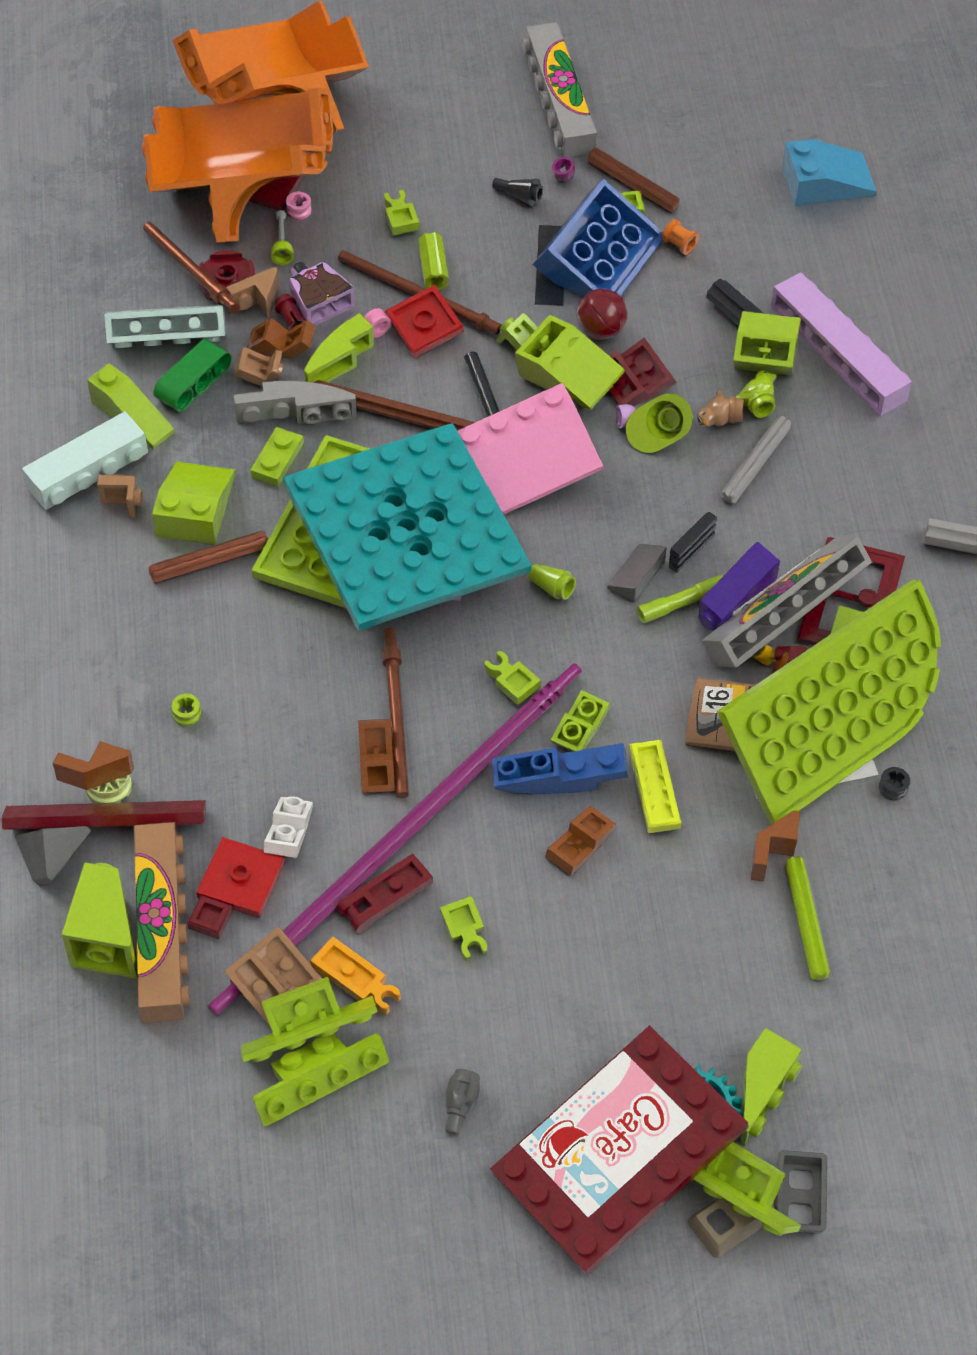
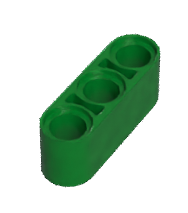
M207 339L202 340L157 381L153 390L154 397L178 412L184 411L228 370L232 361L231 353Z

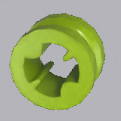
M188 693L180 694L172 701V714L177 724L191 726L200 720L202 714L201 705L195 695ZM186 706V709H188V706H191L192 711L187 713V710H185V713H181V708Z

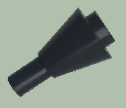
M494 178L492 182L493 189L508 192V194L530 206H534L543 196V186L539 179L508 181Z

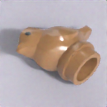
M717 390L716 396L711 399L708 406L699 411V425L723 426L728 422L731 424L743 422L744 399L736 398V396L728 398L723 395L722 390Z

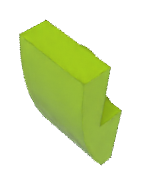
M581 690L569 713L565 712L551 738V742L571 752L585 750L611 708L610 703Z

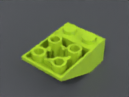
M549 315L515 352L520 377L547 390L563 383L571 399H575L576 404L590 411L625 372L622 366L574 325L552 315Z

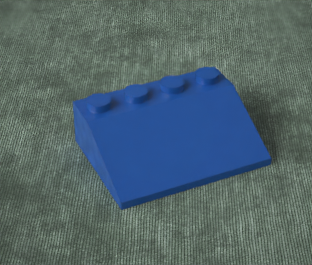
M603 178L585 196L532 265L554 284L582 297L588 292L599 288L612 290L621 296L662 241L663 231Z

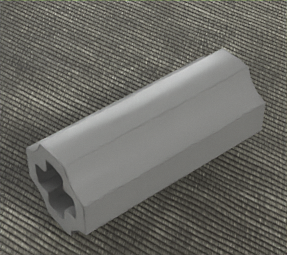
M929 518L924 544L977 554V527Z

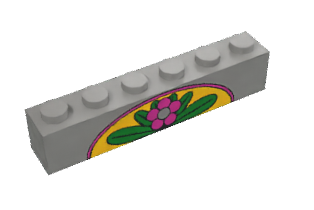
M557 22L527 26L526 38L522 39V48L524 55L528 54L529 56L528 65L530 72L535 73V87L537 91H541L542 108L548 111V126L550 129L554 128L556 148L560 147L563 157L587 155L593 148H596L597 132Z
M837 536L701 640L716 667L737 668L871 564L872 561L858 536Z

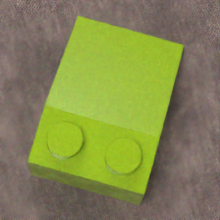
M176 461L159 489L153 508L152 518L155 536L216 545L236 474L235 469Z

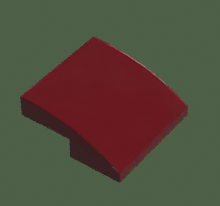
M645 337L621 355L617 349L609 355L625 370L609 389L619 405L628 404L636 406L657 396L677 383Z

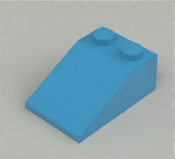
M815 139L785 142L782 168L795 206L876 196L877 191L862 152Z

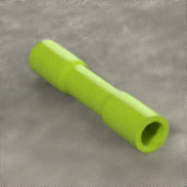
M717 575L683 591L637 606L636 610L640 621L645 624L666 616L674 610L700 601L723 575Z

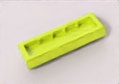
M662 740L629 744V754L647 832L655 833L681 829L680 815Z

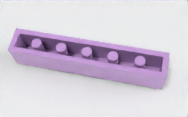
M800 272L774 286L771 307L780 316L801 318L799 335L880 416L908 401L912 385L909 376L901 371L887 354L874 345L870 337L863 334L854 325L853 321L845 316L835 306L834 302L817 288L813 281H810Z

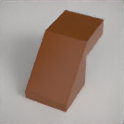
M269 318L252 329L247 348L265 356H272L277 349L282 351L281 358L292 359L310 348L316 326L309 320H306L288 331L274 319Z
M391 718L358 720L362 793L395 791Z
M102 741L99 742L89 762L59 752L53 761L57 781L85 790L132 774L134 770L130 750Z
M793 810L757 834L751 880L764 882L769 853L794 857L798 839L800 811Z

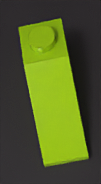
M110 363L87 379L91 403L111 418L126 411L145 433L146 442L150 448H156L175 433L172 425L133 381Z

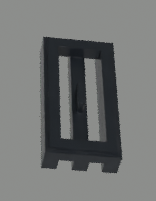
M711 512L706 513L671 547L669 557L670 569L678 573L715 536L714 530L716 529L715 522L717 521V516Z

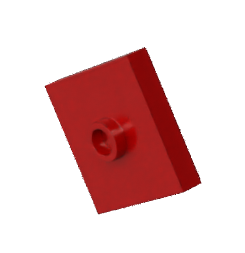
M435 285L385 310V316L389 317L392 327L413 358L464 332V326Z
M222 837L196 892L197 898L200 899L201 895L231 905L233 910L260 918L285 864V857L264 853L262 849Z

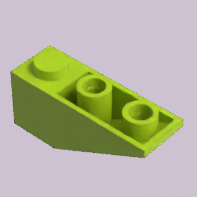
M767 1028L763 1030L747 1054L744 1067L742 1111L743 1118L749 1125L740 1136V1144L744 1146L751 1136L757 1138L767 1122V1119L764 1118L769 1108L774 1111L777 1109L785 1095V1091L782 1088L787 1081L793 1083L803 1067L799 1063L802 1049Z

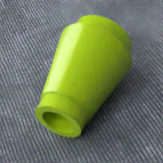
M535 563L531 568V572L528 573L530 581L556 600L561 598L564 600L568 599L576 586V578L568 570Z

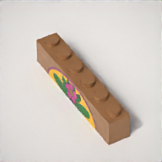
M175 822L134 825L138 1008L142 1023L184 1020V1006H190L189 985H183V975H189L188 955L182 954V945L188 944L187 925L181 924L180 914H187L185 893L180 894L179 887L180 884L186 883L184 864H179L178 855H184L183 835H177Z

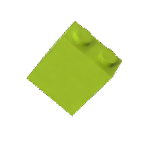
M85 862L61 934L70 967L137 979L138 966L119 870L107 863L91 864Z

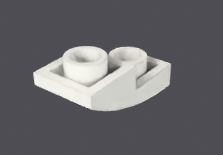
M280 797L273 812L272 826L264 841V853L297 858L308 827L313 802L304 801L298 797Z

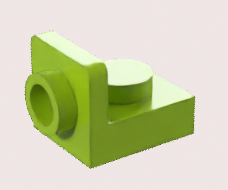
M523 312L516 320L511 316L499 328L502 334L496 341L500 344L507 339L518 350L538 327Z

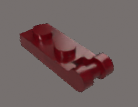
M412 853L343 898L336 908L343 917H348L351 920L350 925L357 934H361L373 922L433 884V876ZM365 902L369 908L361 912L358 906Z

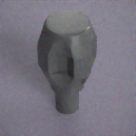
M456 1069L449 1079L446 1090V1107L448 1108L447 1114H449L445 1128L446 1132L459 1134L463 1118H466L477 1102L480 1091L479 1074L466 1069Z

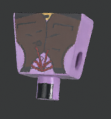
M298 262L292 267L291 274L293 276L289 279L290 295L296 299V306L305 320H309L316 326L355 307L354 287L328 264L321 262L309 268L304 262Z

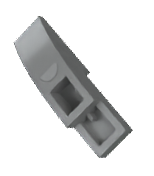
M301 381L262 382V392L234 395L237 423L296 416L297 424L303 425L357 418L355 394L324 384Z

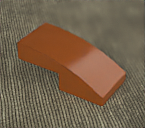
M590 805L570 822L568 831L547 848L545 857L571 876L603 844L615 829L616 823Z

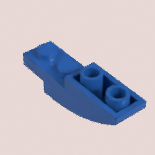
M624 743L561 754L558 753L555 747L492 758L494 787L496 790L526 794L585 792L599 790L598 783L629 778Z

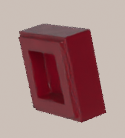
M201 895L187 922L188 929L220 939L233 913V907Z

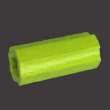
M436 232L424 233L418 238L425 288L435 285L438 290H443L449 285L443 239Z

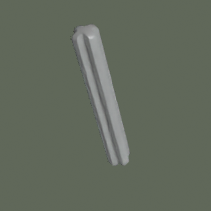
M778 416L722 490L721 498L723 501H727L729 504L736 503L790 430V419L784 416Z

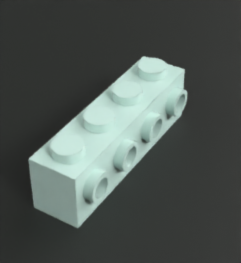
M224 305L113 311L104 314L107 343H114L115 348L132 347V342L144 341V346L162 345L161 340L173 339V344L191 343V338L202 337V340L207 339L211 342L220 341V336L226 335Z
M124 411L23 467L22 472L26 488L41 506L47 510L54 505L62 503L77 492L89 488L98 481V475H112L125 465L139 460L148 453L146 436L142 429Z

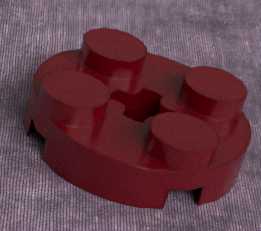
M233 250L214 252L210 255L209 260L204 264L203 261L199 264V267L217 284H222L225 287L255 275L253 262L250 259L248 261L242 258V253ZM224 273H230L231 277L224 278ZM199 283L200 288L205 293V297L208 300L214 301L210 297V292Z

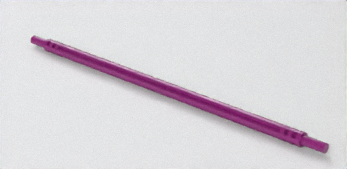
M573 663L555 681H549L288 925L283 932L295 947L336 909L338 903L343 898L360 887L492 762V758L499 756L563 695V690L582 673L581 668ZM230 980L231 984L207 1006L215 1016H218L240 994L243 995L232 980Z

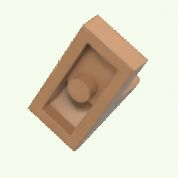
M276 267L226 287L230 291L231 297L240 304L238 312L247 310L257 304L264 315L269 318L279 292V278Z

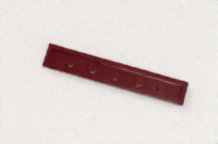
M206 800L6 806L1 817L2 829H46L81 826L115 827L175 822V825L203 824L206 815Z

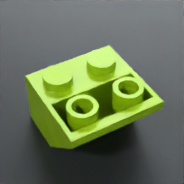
M743 311L737 332L733 359L734 369L754 372L766 370L771 374L793 376L801 318Z

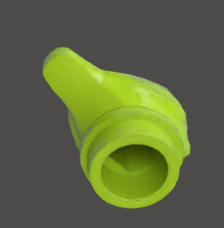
M766 370L759 371L755 379L751 380L740 394L736 395V398L744 399V407H748L749 411L758 418L767 417L775 410L773 382L777 377L776 374H771Z

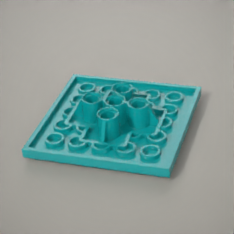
M453 423L283 477V485L358 631L531 572L532 565Z

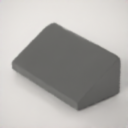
M639 544L609 583L607 589L635 602L664 563L667 548L660 545Z

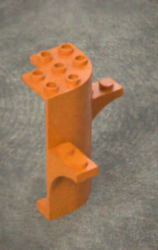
M323 1L315 2L286 20L199 34L197 28L190 29L172 40L183 70L192 86L201 95L206 94L212 98L213 102L221 104L267 95L278 96L308 92V89L314 88L329 89L328 83L349 79L369 68L351 17H343L332 24ZM330 91L334 135L345 128Z
M314 88L308 89V92L185 108L157 106L153 108L154 114L152 117L156 134H144V142L142 144V152L146 159L147 168L145 180L149 186V192H168L210 187L209 203L213 210L214 219L212 222V232L216 238V243L239 241L238 232L242 212L249 199L259 188L277 179L319 174L326 168L328 162L325 160L326 153H331L333 144L330 89Z

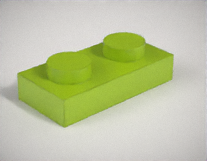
M276 427L250 469L251 478L279 487L283 477L302 448L304 437Z

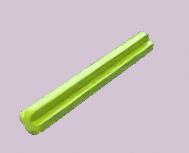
M800 856L790 857L787 859L785 866L810 976L815 981L825 980L829 977L830 969L805 862Z

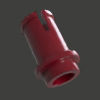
M282 294L275 300V311L282 315L290 330L296 326L294 324L295 321L299 325L306 320L296 306V299L289 294Z

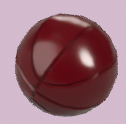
M599 288L583 296L578 304L576 316L581 330L587 336L597 340H608L614 338L623 330L627 322L628 312L623 298L618 293L609 289Z

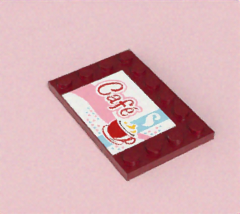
M649 1025L494 1164L490 1170L588 1276L737 1139L749 1125Z

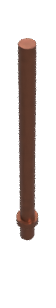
M341 250L338 255L339 261L411 295H416L426 289L345 250ZM444 297L456 316L475 324L477 329L481 331L486 329L496 335L501 332L499 328L502 324L490 319L488 314L484 312L479 314Z

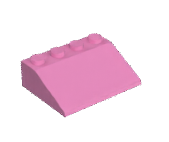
M563 383L458 430L461 439L504 515L604 469L580 415Z

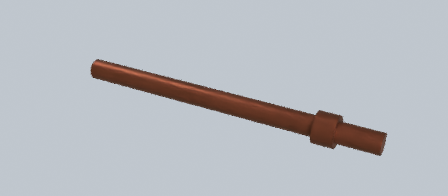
M147 222L144 225L143 230L210 292V297L217 304L224 305L233 314L240 310V304L231 297L230 291L224 285L217 284L152 222Z
M386 628L384 629L385 649L382 651V661L387 671L395 790L397 798H407L409 796L399 673L402 658L401 650L397 648L396 629Z

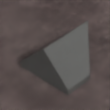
M87 826L51 828L15 836L33 881L37 884L52 882L91 830Z

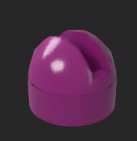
M560 157L552 164L553 174L557 180L567 182V180L574 177L575 166L572 159ZM564 167L566 172H561L560 169Z

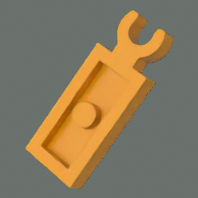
M333 936L310 960L311 966L316 971L328 977L331 982L357 1001L373 996L376 1008L382 1014L387 1015L389 1013V1005L382 1001L385 997H392L397 1002L401 1000V993L397 987L383 985L386 982V975Z

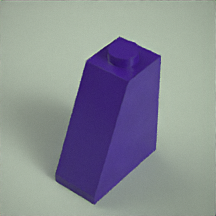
M756 542L700 600L698 619L707 630L714 631L733 617L734 611L777 580L780 560L762 544Z

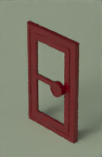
M827 537L825 545L832 541L834 538ZM864 546L873 564L885 566L878 593L872 589H863L859 595L836 590L831 595L859 602L861 606L866 608L874 606L896 591L905 560L904 555ZM827 598L804 615L797 638L799 642L816 645L831 634V631L819 628Z

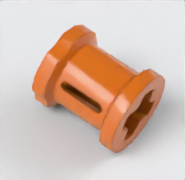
M677 219L669 222L662 233V240L665 243L671 242L680 248V252L684 255L690 254L695 249L700 238L699 233L696 231L690 232L681 226V222Z

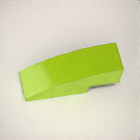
M360 313L344 322L320 344L304 370L305 382L314 383L316 380L329 383L356 368L357 356L374 347L373 326Z

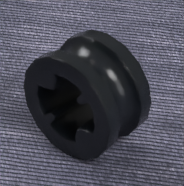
M899 767L887 768L883 771L879 782L880 793L889 800L904 798L910 786L909 774ZM889 780H894V783L899 781L901 783L900 787L895 788V784L891 787L888 784Z

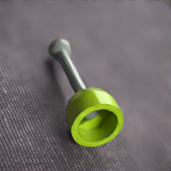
M278 210L275 217L278 220L279 242H275L271 248V259L277 265H288L294 259V250L292 245L285 241L284 238L286 213L283 210Z

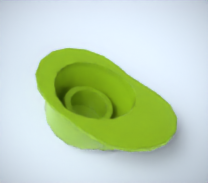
M667 393L656 397L631 413L626 422L628 441L635 449L645 453H653L666 448L682 439L689 432L693 421L691 407L684 398L677 394Z

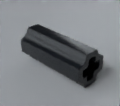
M721 278L715 281L707 291L706 298L738 326L743 311L763 313L730 283Z

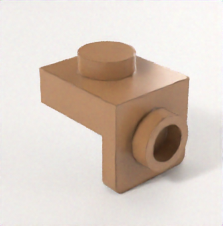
M243 347L239 352L234 375L263 387L262 382H271L273 379L278 380L284 366L283 363H280L282 351L276 349L270 358Z
M117 474L98 475L97 487L101 504H127L129 517H136L137 506L142 507L143 491L142 488H137L135 476Z

